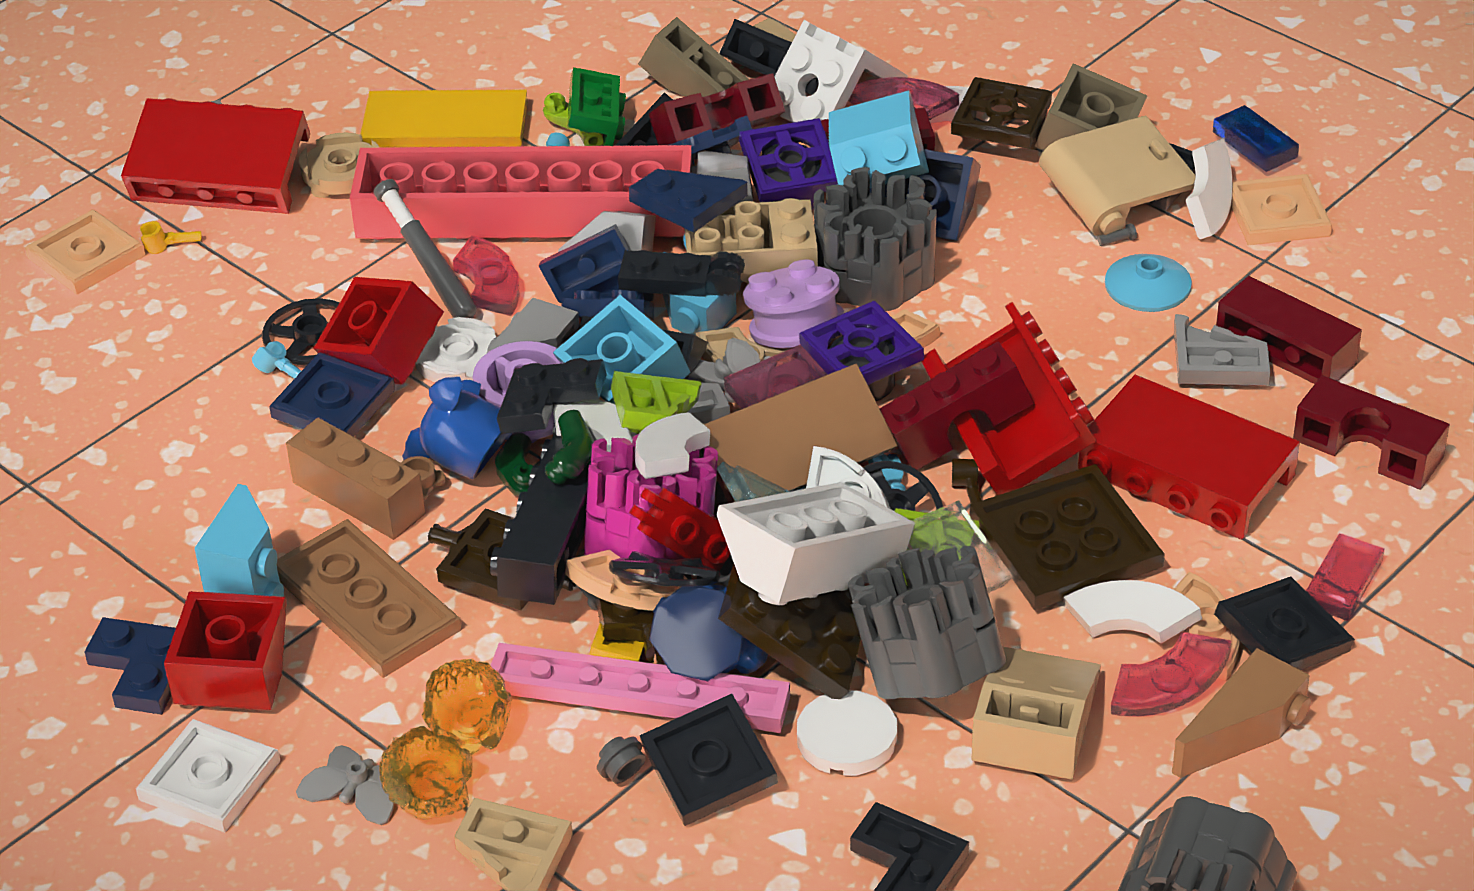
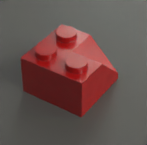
M354 277L313 349L317 353L320 352L394 378V384L404 385L407 378L413 372L415 363L425 345L433 336L444 311L413 281Z
M189 591L164 661L173 704L271 710L283 669L286 598L280 596Z

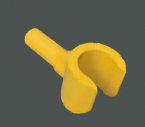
M157 221L146 222L140 227L142 233L141 241L144 248L151 254L163 252L169 244L202 241L201 231L164 233L160 223Z

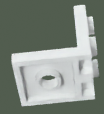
M803 20L775 75L777 87L786 111L780 116L792 123L818 118L820 120L829 119V112L845 108L863 71L899 89H902L908 75L869 51ZM813 78H818L819 86L817 91L807 97L805 94L807 83Z

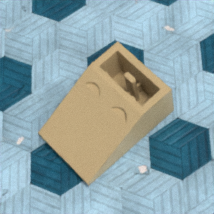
M789 198L777 202L756 203L753 201H743L735 204L694 233L685 229L687 253L711 255L712 257L717 252L724 251L729 254L731 252L737 253V255L741 256L745 263L744 272L741 273V280L749 283V277L756 273L787 268L791 263L798 260H812L815 266H818L817 242L810 200Z
M1003 646L1006 663L1000 669L987 675L973 717L971 760L1073 780L1101 664Z

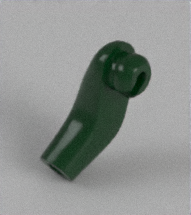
M574 409L564 412L559 417L558 424L562 447L553 455V460L545 466L547 477L557 485L564 484L568 478L576 479L591 460L594 440L581 413Z
M520 432L512 433L495 458V468L498 477L509 491L519 497L521 491L527 492L530 472L533 467L532 464L528 465L525 461L532 441L527 435Z

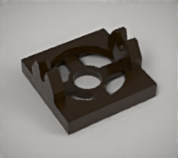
M974 77L951 122V134L1037 150L1038 148L1035 147V144L1045 122L1047 111L1052 103V91ZM1018 103L1023 104L1025 107L1018 106ZM996 105H1007L1012 110L997 112L991 108ZM977 111L986 113L990 118L988 123L976 121ZM1014 118L1028 120L1026 124L1018 128L1002 125L1004 121Z

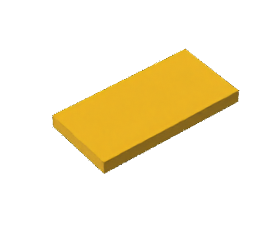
M527 89L369 91L360 135H362L363 142L372 145L373 140L379 147L522 146L528 104Z

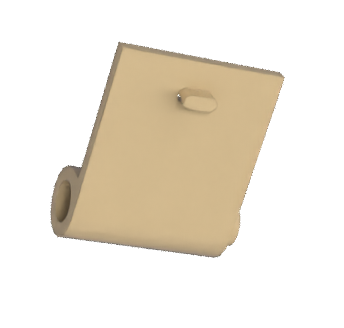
M1146 115L1061 138L1050 144L1039 158L1040 167L1095 236L1107 235L1122 229L1126 223L1125 219L1130 208L1133 206L1194 189L1196 175Z

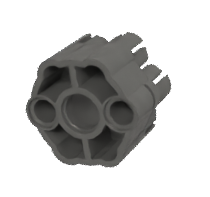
M861 167L851 170V175L847 174L843 180V186L836 184L826 187V204L824 203V191L819 189L815 192L814 228L818 251V267L830 269L838 275L840 289L835 295L836 303L862 306L875 300L885 311H891L899 308L904 302L914 298L921 291H925L933 286L935 282L936 209L932 210V205L925 200V183L922 179L914 175L910 176L909 194H907V199H905V176H891L888 179L887 197H885V175L877 170L872 172V193H870V168Z
M963 546L960 549L963 557L961 560L958 558L956 547L942 550L936 556L933 550L924 549L920 552V548L910 549L899 553V558H892L886 563L887 569L876 568L866 571L869 582L868 586L864 585L863 578L860 575H856L849 581L848 586L853 602L851 607L879 697L884 699L946 697L958 692L963 687L981 679L985 675L1000 669L1006 663L1000 633L978 555L974 547Z
M1185 796L1177 799L1172 807L1164 810L1155 820H1151L1144 825L1118 891H1291L1297 871L1293 863L1288 860L1282 845L1275 837L1272 826L1264 818L1253 813L1240 812L1227 806L1209 803L1198 797Z

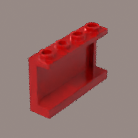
M146 98L121 178L131 201L289 214L292 198L288 189V182L300 141L308 142L311 133L303 110L255 107L248 104H217L210 101H178L172 98Z
M1013 302L1005 306L1013 320L1010 324L948 363L944 362L935 348L926 353L924 360L921 361L929 377L932 379L939 373L945 372L970 358L978 351L999 341L1017 366L1034 403L1033 405L996 426L991 424L985 413L981 410L965 411L953 420L982 475L997 495L1022 488L1097 441L1087 425L1095 420L1080 396L1074 400L1070 396V394L1077 391L1075 385L1063 367L1056 371L1053 367L1060 362L1059 358L1046 338L1038 342L1037 337L1043 334L1030 311L1021 315Z
M1134 374L1088 426L1097 441L1081 450L1078 458V469L1096 464L1112 485L1238 539H1243L1248 533L1252 512L1275 483L1278 482L1287 486L1294 478L1300 441Z

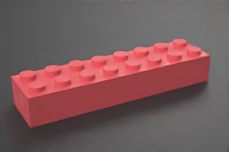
M692 146L360 148L350 194L355 238H372L376 240L404 238L400 233L401 228L385 205V202H379L373 194L374 188L386 179L396 181L399 186V196L414 219L420 221L430 238L507 239L513 237H538L547 239L551 237H573L603 211H623L656 215L629 201V187L656 169L692 173ZM656 215L654 237L674 238L684 236L685 228Z

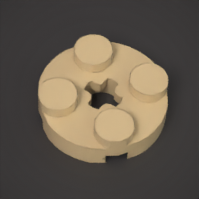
M342 132L322 136L316 139L317 147L311 149L308 153L307 147H305L300 154L299 164L302 180L310 187L312 195L318 198L349 194L352 189L360 148H379V146L373 140L372 145L363 142L362 135L356 133Z

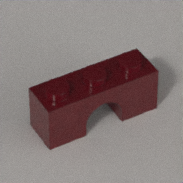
M772 73L738 82L732 87L712 95L702 97L701 93L664 102L650 112L649 117L658 145H670L709 129L716 131L729 127L735 122V119L748 116L751 127L771 122L786 111L774 74Z
M998 341L945 372L939 373L931 380L908 393L895 398L892 402L879 409L909 466L918 470L953 450L947 433L951 422L959 414L968 410H981L985 413L991 424L996 426L1034 403L1017 366Z
M1321 375L1297 406L1293 439L1334 457L1348 443L1357 441L1371 443L1381 449L1378 474L1421 490L1444 458L1450 424Z

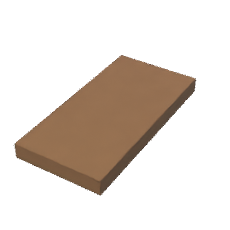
M857 363L704 424L710 429L709 446L718 452L716 479L728 503L796 491L805 487L808 480L813 446L837 451L858 464L892 451L898 446Z
M349 519L342 521L277 559L280 583L382 678L462 630L459 616Z

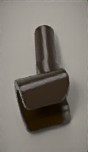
M952 459V486H967V494L971 504L982 501L978 486V466L974 459Z

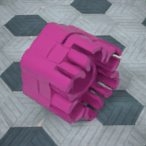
M638 435L632 438V443L625 438H611V452H607V440L604 438L594 441L592 444L591 465L588 468L584 554L589 555L611 550L620 558H628L632 551H637L656 558L685 559L683 556L639 531L637 526L641 521L631 515L629 511L634 504L646 511L649 510L652 504L640 496L645 487L656 494H659L662 488L665 487L714 516L717 450L711 446H706L703 458H700V449L690 452L689 471H686V473L645 479L635 464V448Z

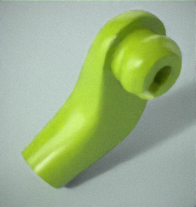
M556 92L550 93L545 97L543 114L547 120L575 132L580 136L584 146H601L603 144L601 133H586L579 129L568 127L569 103L566 102L564 95Z

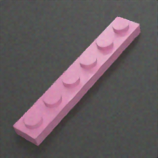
M506 643L498 644L486 676L487 692L670 718L681 717L729 694H733L752 729L781 733L791 696L790 682L720 673L707 682L672 674L666 665Z

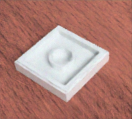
M192 719L137 786L138 800L225 833L280 763L279 751L273 747Z

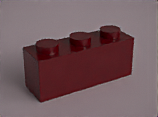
M1249 275L1218 303L1216 326L1231 330L1239 336H1249L1267 342L1270 363L1313 384L1316 383L1321 375L1338 381L1357 364L1362 329Z

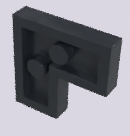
M576 358L560 364L542 365L540 363H530L521 368H515L497 415L501 434L546 429L554 404L599 399L607 376L603 359L587 361L586 359Z
M875 802L850 836V851L889 867L874 891H945L969 855V841Z

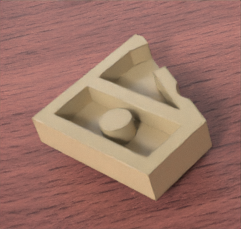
M474 797L454 835L455 846L458 852L506 891H546L572 838V821Z

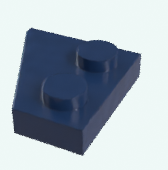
M748 116L735 119V122L729 127L716 131L709 129L670 145H691L692 166H695L694 160L698 159V152L709 151L732 154L730 148L739 142L740 131L752 130Z
M664 169L654 170L629 187L630 202L693 233L748 196L747 181L742 179Z
M615 224L541 260L538 266L558 303H562V298L574 299V290L600 291V298H612V290H619L618 275L624 251H630ZM644 293L643 300L653 301L654 293Z

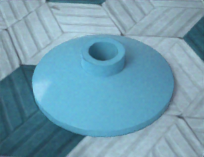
M1134 254L1123 257L1114 262L1108 268L1105 275V288L1109 296L1120 305L1136 311L1160 312L1172 309L1183 303L1191 292L1192 281L1186 268L1171 258L1157 254Z

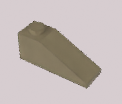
M678 17L674 18L654 36L638 63L639 66L667 90L685 97L701 93L702 97L726 90L738 82L749 80Z

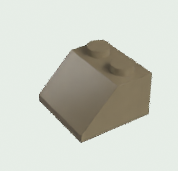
M1073 63L1047 114L1035 147L1045 150L1050 144L1061 138L1138 118L1148 95Z

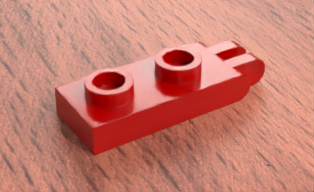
M645 487L640 496L651 503V507L646 511L634 504L629 511L631 515L641 521L637 529L684 558H701L703 565L720 571L731 553L719 520L665 487L662 488L659 494Z

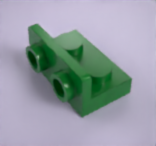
M573 67L569 86L568 127L579 129L586 133L596 132L603 134V146H613L614 140L620 141L625 127V117L622 114L626 100V93L620 92V76Z

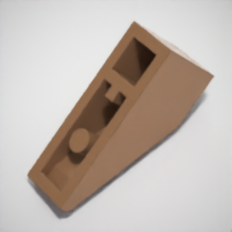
M1256 648L1176 738L1172 774L1182 778L1279 740L1292 724L1299 725L1309 711L1311 698L1307 697L1310 675Z

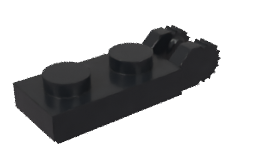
M625 250L618 275L619 290L638 291L639 293L706 297V295L723 296L727 294L729 296L734 293L737 294L738 290L740 291L742 283L741 273L744 272L745 263L744 259L737 255V253L731 252L729 254L724 251H719L711 257V255H695L692 253L678 254L650 252L647 250Z

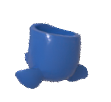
M446 377L436 381L430 387L429 397L432 403L427 409L420 427L410 432L405 442V451L402 457L403 460L414 456L430 458L444 468L473 480L479 475L505 440L510 438L512 433L501 434L497 422L500 407L479 396L481 390L480 383L472 380L461 381L460 377Z

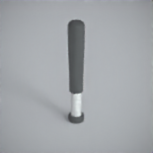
M386 179L380 182L374 188V196L379 202H385V205L401 228L400 233L413 251L452 317L473 318L477 312L476 304L439 252L420 221L415 220L398 194L399 186L396 181Z

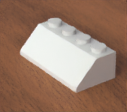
M842 482L719 505L716 514L740 581L759 592L758 596L763 601L774 605H785L789 601L806 597L815 598L818 594L835 590H847L849 581L856 575L862 576L864 584L869 583L866 571L876 568L887 569L886 563L892 558H899L898 554L907 550L915 522Z

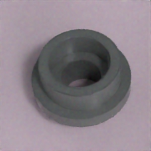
M619 736L610 740L599 752L600 760L596 767L599 774L603 778H610L615 784L622 783L631 778L640 770L646 760V756L641 752V742L634 736L625 739Z

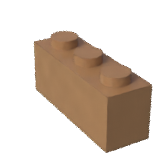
M320 418L315 419L286 442L292 481L295 485L387 537L395 540L425 515L419 472Z

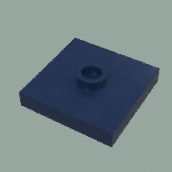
M319 352L269 406L271 418L304 429L315 419L320 418L354 437L395 391L394 378Z

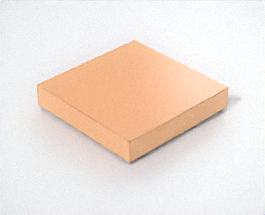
M1308 174L1232 182L1231 208L1247 245L1329 237L1331 235V221Z
M94 209L25 247L27 258L76 295L145 256L144 246L141 242Z

